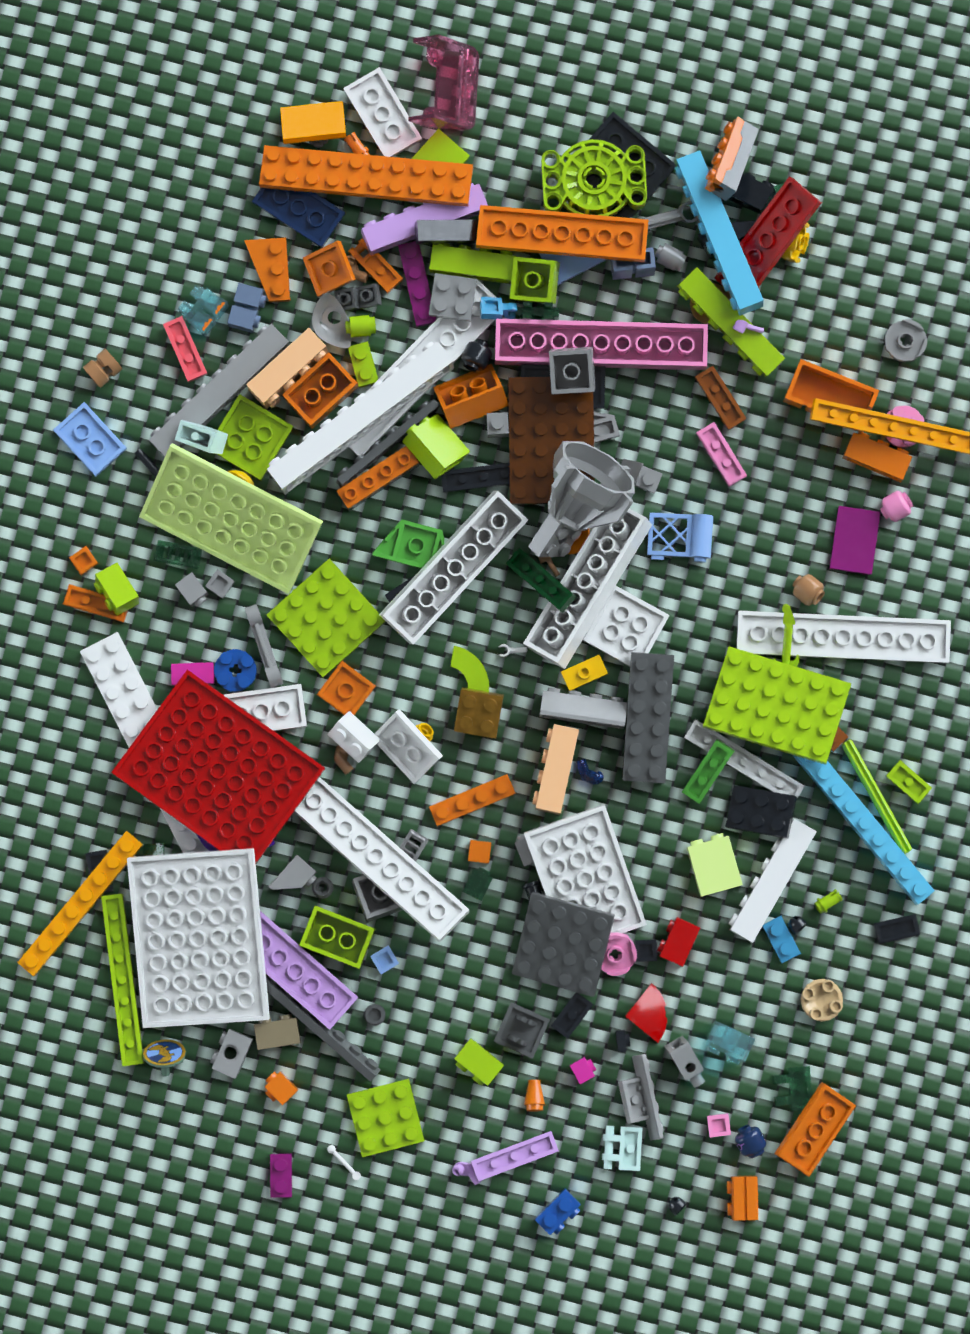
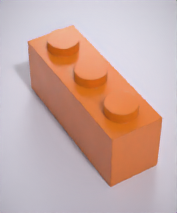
M854 432L842 459L901 483L912 459V456L908 455L909 452L902 448L895 450L889 447L890 444L878 439L877 442L869 439L870 436L864 432Z

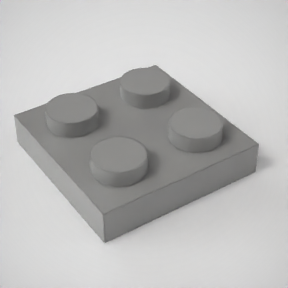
M435 273L429 316L471 322L477 279Z

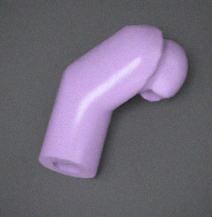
M458 1162L452 1168L455 1176H469L474 1185L481 1182H478L471 1163Z

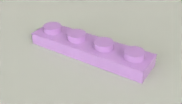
M550 1131L470 1162L479 1182L559 1150Z

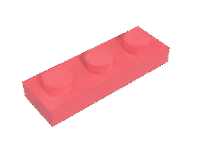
M183 316L164 323L163 326L188 383L207 375V371Z

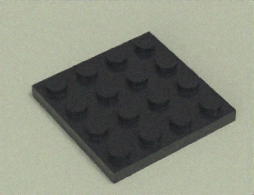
M614 112L610 114L589 139L612 143L621 149L624 154L633 145L640 146L644 150L647 183L646 202L676 167L673 161ZM631 153L629 155L632 161H638L641 158L638 153ZM637 173L630 176L634 182H639L642 179ZM591 174L586 178V181L593 188H597L602 179L597 174ZM639 194L631 197L636 203L643 201V197ZM626 203L624 208L613 215V217L633 218L639 210L632 209ZM616 205L614 208H612L611 210H609V211H607V212H610V211L614 210V209L617 208L618 206Z

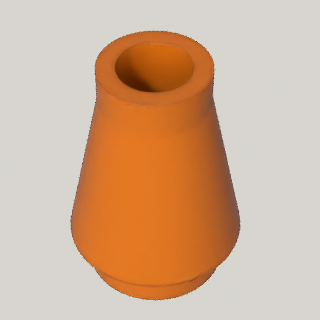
M528 1080L524 1103L526 1111H543L545 1101L541 1080Z

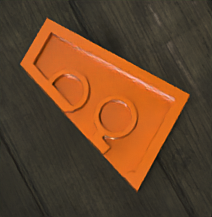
M286 237L244 240L269 303L290 301Z

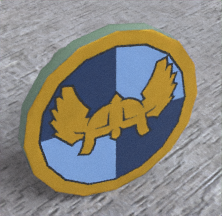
M174 1040L155 1041L150 1043L143 1052L145 1062L151 1066L161 1068L162 1076H169L170 1067L183 1063L186 1056L185 1047Z

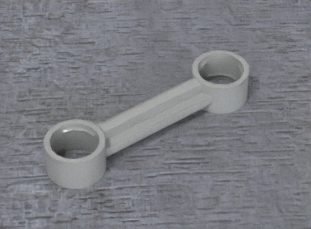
M691 201L682 203L678 209L642 219L649 220L648 230L679 221L685 223L695 222L698 220V216H695L692 220H687L683 216V208L686 205L692 204Z
M255 604L246 607L245 612L270 686L273 688L282 685L283 680L258 606Z

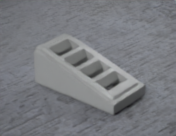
M410 829L399 848L413 857V860L416 862L429 839ZM413 837L421 842L420 847L411 842L410 838ZM408 844L416 849V854L406 849L405 846Z

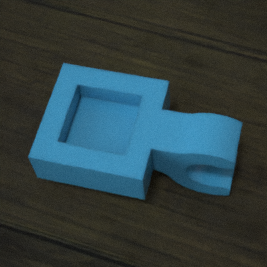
M481 297V319H502L503 315L508 319H515L517 303H502V298Z

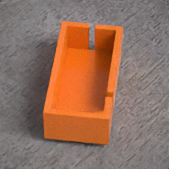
M800 359L783 402L800 409L804 405L806 406L805 411L810 413L813 399L815 398L872 410L880 390Z

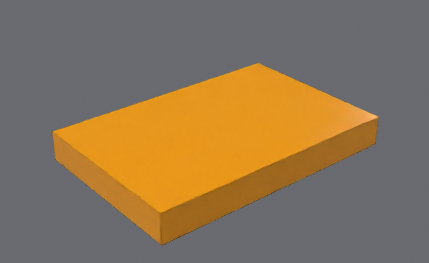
M343 101L280 108L284 144L346 137Z

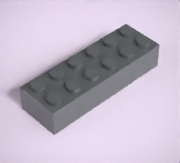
M631 652L622 780L665 783L674 655Z

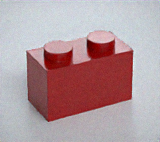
M676 917L675 921L670 920L666 929L669 932L667 939H662L657 949L660 952L659 957L683 967L700 927Z

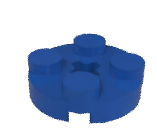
M232 649L223 652L217 659L214 666V675L217 682L224 689L231 692H241L255 681L257 666L247 652ZM234 665H238V668L242 670L241 673H237L236 677L230 672V668H233Z

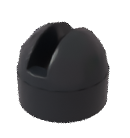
M794 916L789 920L788 924L790 930L796 935L807 925V922L800 916Z
M673 1197L668 1202V1208L676 1216L687 1203L680 1197Z

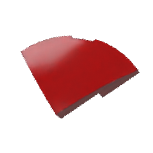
M651 983L625 1017L659 1043L666 1029L667 1018L664 998L656 986Z

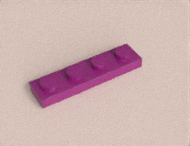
M416 241L398 245L416 327L431 325L436 321V317L429 316L431 293L420 245L416 244Z

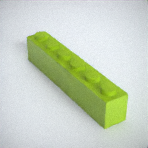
M698 267L677 285L680 289L678 293L686 301L690 299L695 304L693 308L701 316L703 314L706 315L709 319L707 323L715 331L719 329L724 334L722 338L728 345L734 344L738 349L737 354L744 361L748 359L753 364L751 368L757 375L761 376L763 374L765 377L768 376L785 359L761 333L746 328L742 334L733 329L737 320H744L751 325L753 324L744 315L739 316L738 311L732 309L727 297Z

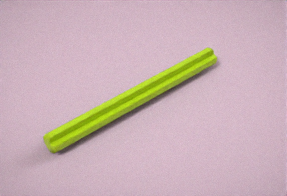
M851 739L842 743V748L893 840L904 854L912 850L911 845L853 741Z

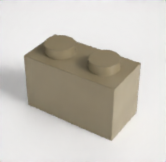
M292 1014L279 1016L280 1020L271 1022V1017L269 1020L258 1021L259 1024H254L257 1049L261 1050L301 1043L298 1019L292 1018Z

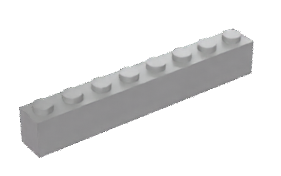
M272 324L268 327L266 325L258 331L257 334L259 336L254 341L249 340L242 347L243 351L238 356L234 354L227 361L228 365L223 370L218 369L211 376L212 380L207 385L204 383L196 390L198 394L195 397L186 399L181 405L182 409L177 414L173 412L165 420L167 423L162 428L157 427L150 434L151 438L149 441L164 457L172 443L180 448L186 445L175 440L181 420L206 426L247 387L246 384L290 345L289 341Z

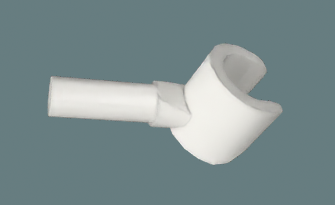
M501 644L498 647H505L508 650L504 655L499 654L503 658L509 654L528 651L527 647L514 648L506 644Z

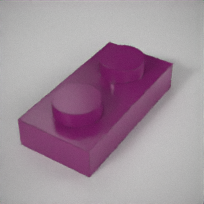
M270 1154V1198L292 1197V1154Z

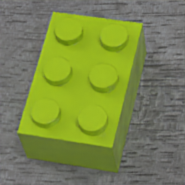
M314 906L299 946L360 969L375 929L321 907Z

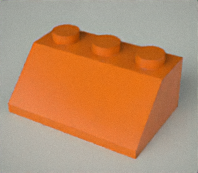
M492 364L487 365L485 370L478 373L469 372L433 387L450 429L509 406L503 386Z

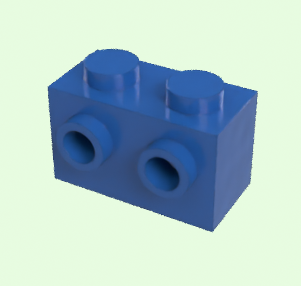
M564 1188L535 1218V1221L549 1235L553 1232L557 1235L565 1227L563 1222L568 1217L573 1219L580 1212L578 1207L581 1204Z

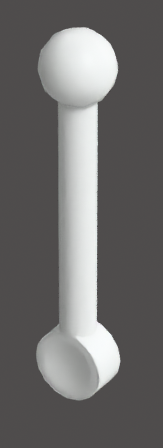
M328 1146L327 1151L333 1154L349 1170L354 1180H359L361 1174L358 1171L355 1172L336 1152L335 1146Z

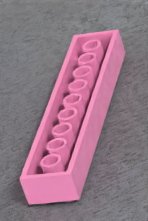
M496 319L495 365H550V349L593 347L594 366H606V368L706 370L708 324Z

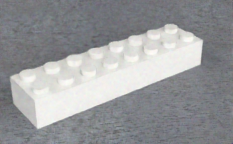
M493 491L379 615L409 644L414 645L522 528L528 519L499 491Z
M629 508L621 521L594 527L560 582L576 598L563 613L548 602L523 644L536 654L565 669L652 526L650 521Z

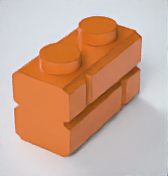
M731 1176V1181H727V1194H731V1203H727V1215L731 1216L734 1221L758 1220L757 1176Z

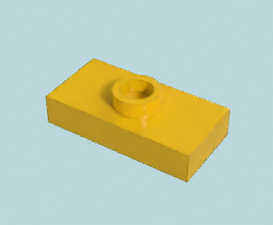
M599 654L561 671L568 690L572 691L607 675L608 672Z

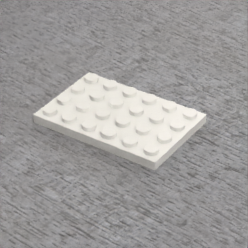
M604 804L524 832L545 895L615 914L611 933L622 934L647 925Z

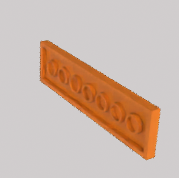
M480 205L476 248L645 262L649 220Z

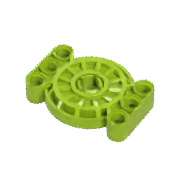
M591 139L571 146L561 157L554 150H548L542 155L541 171L545 211L560 212L564 206L570 213L613 216L624 208L626 203L634 210L642 209L646 204L645 153L640 146L633 145L624 154L621 149L612 143ZM631 153H638L641 158L638 161H632L629 155ZM552 157L556 160V164L549 166L545 163V160ZM637 173L642 179L639 182H634L630 176ZM597 174L602 179L597 188H593L586 181L589 175ZM549 178H554L558 183L556 186L551 187L547 185L546 181ZM639 194L643 197V201L636 203L631 197ZM550 199H556L559 205L553 208L547 202ZM616 205L618 206V207L615 208L614 210H612V211H610V212H607V211L611 210L612 208H614Z

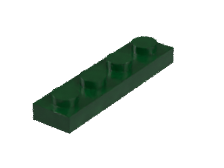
M518 548L505 563L562 613L576 598L572 592L521 548Z

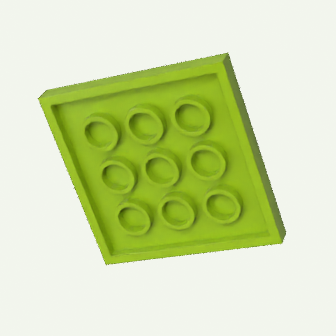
M330 558L266 614L323 678L386 622Z

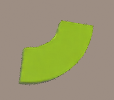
M454 646L450 667L459 670L465 676L468 689L489 692L488 675L480 660L470 651Z

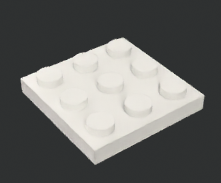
M615 586L583 641L630 666L631 652L649 653L670 615Z

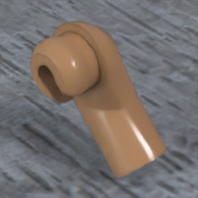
M348 255L347 258L355 279L366 283L369 273L360 271L355 258Z
M338 745L335 750L334 761L343 773L347 775L354 768L347 761L348 753Z

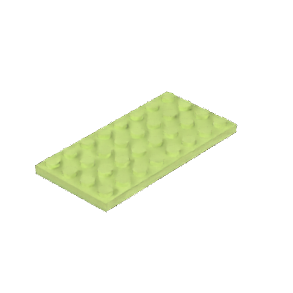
M173 443L169 446L139 516L287 594L292 591L323 523L322 520Z

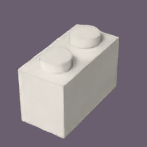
M350 711L327 734L358 763L381 740Z

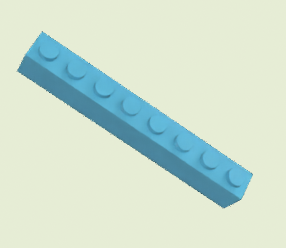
M699 150L676 159V167L674 168L678 180L682 179L684 183L682 189L685 197H690L692 202L690 209L694 217L698 216L700 221L698 228L701 235H706L708 240L706 247L709 254H714L716 260L713 262L716 271L722 273L724 279L721 281L724 290L730 292L732 298L729 300L734 311L737 310L740 316L763 307L764 300L721 198L705 189L708 181L706 176L709 170L701 151Z

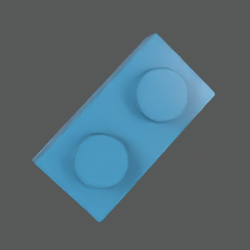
M782 916L763 924L762 927L781 963L801 954Z

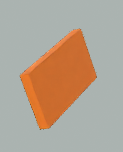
M821 1082L774 1154L810 1177L856 1105Z

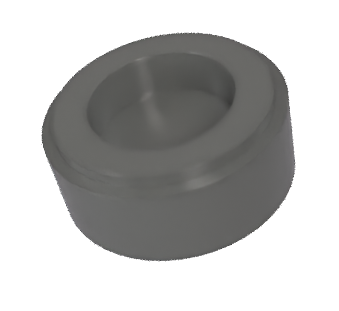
M378 1004L369 1005L364 1012V1018L370 1025H379L386 1017L384 1008Z

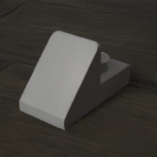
M623 459L621 466H628L631 469L629 474L634 478V486L655 494L662 473L643 466V463Z

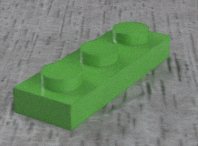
M716 739L682 793L700 804L735 750Z

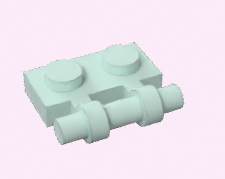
M606 1125L605 1134H603V1141H605L604 1153H602V1160H604L603 1169H612V1161H619L618 1170L640 1171L642 1127L621 1126L620 1135H615L614 1126ZM614 1141L620 1142L619 1154H613Z

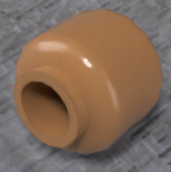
M810 574L803 577L798 576L793 582L794 597L807 606L818 604L825 594L823 583Z

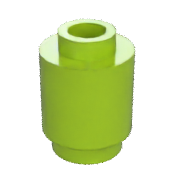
M369 315L349 317V321H345L346 334H350L351 338L375 334V317H369Z

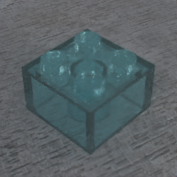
M713 1020L703 1044L707 1045V1051L716 1055L722 1052L727 1055L725 1059L739 1064L740 1061H746L755 1038Z

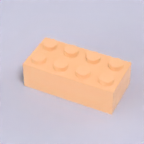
M308 328L246 384L249 392L265 409L275 407L281 401L280 397L328 353L326 345Z
M554 724L553 729H548L546 742L550 744L549 749H544L541 763H545L544 771L539 770L537 784L541 785L540 790L535 791L532 804L536 805L535 810L557 815L561 814L579 729Z

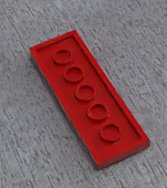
M790 176L740 242L758 287L822 203ZM719 272L714 277L722 285L721 280L724 279L722 273Z

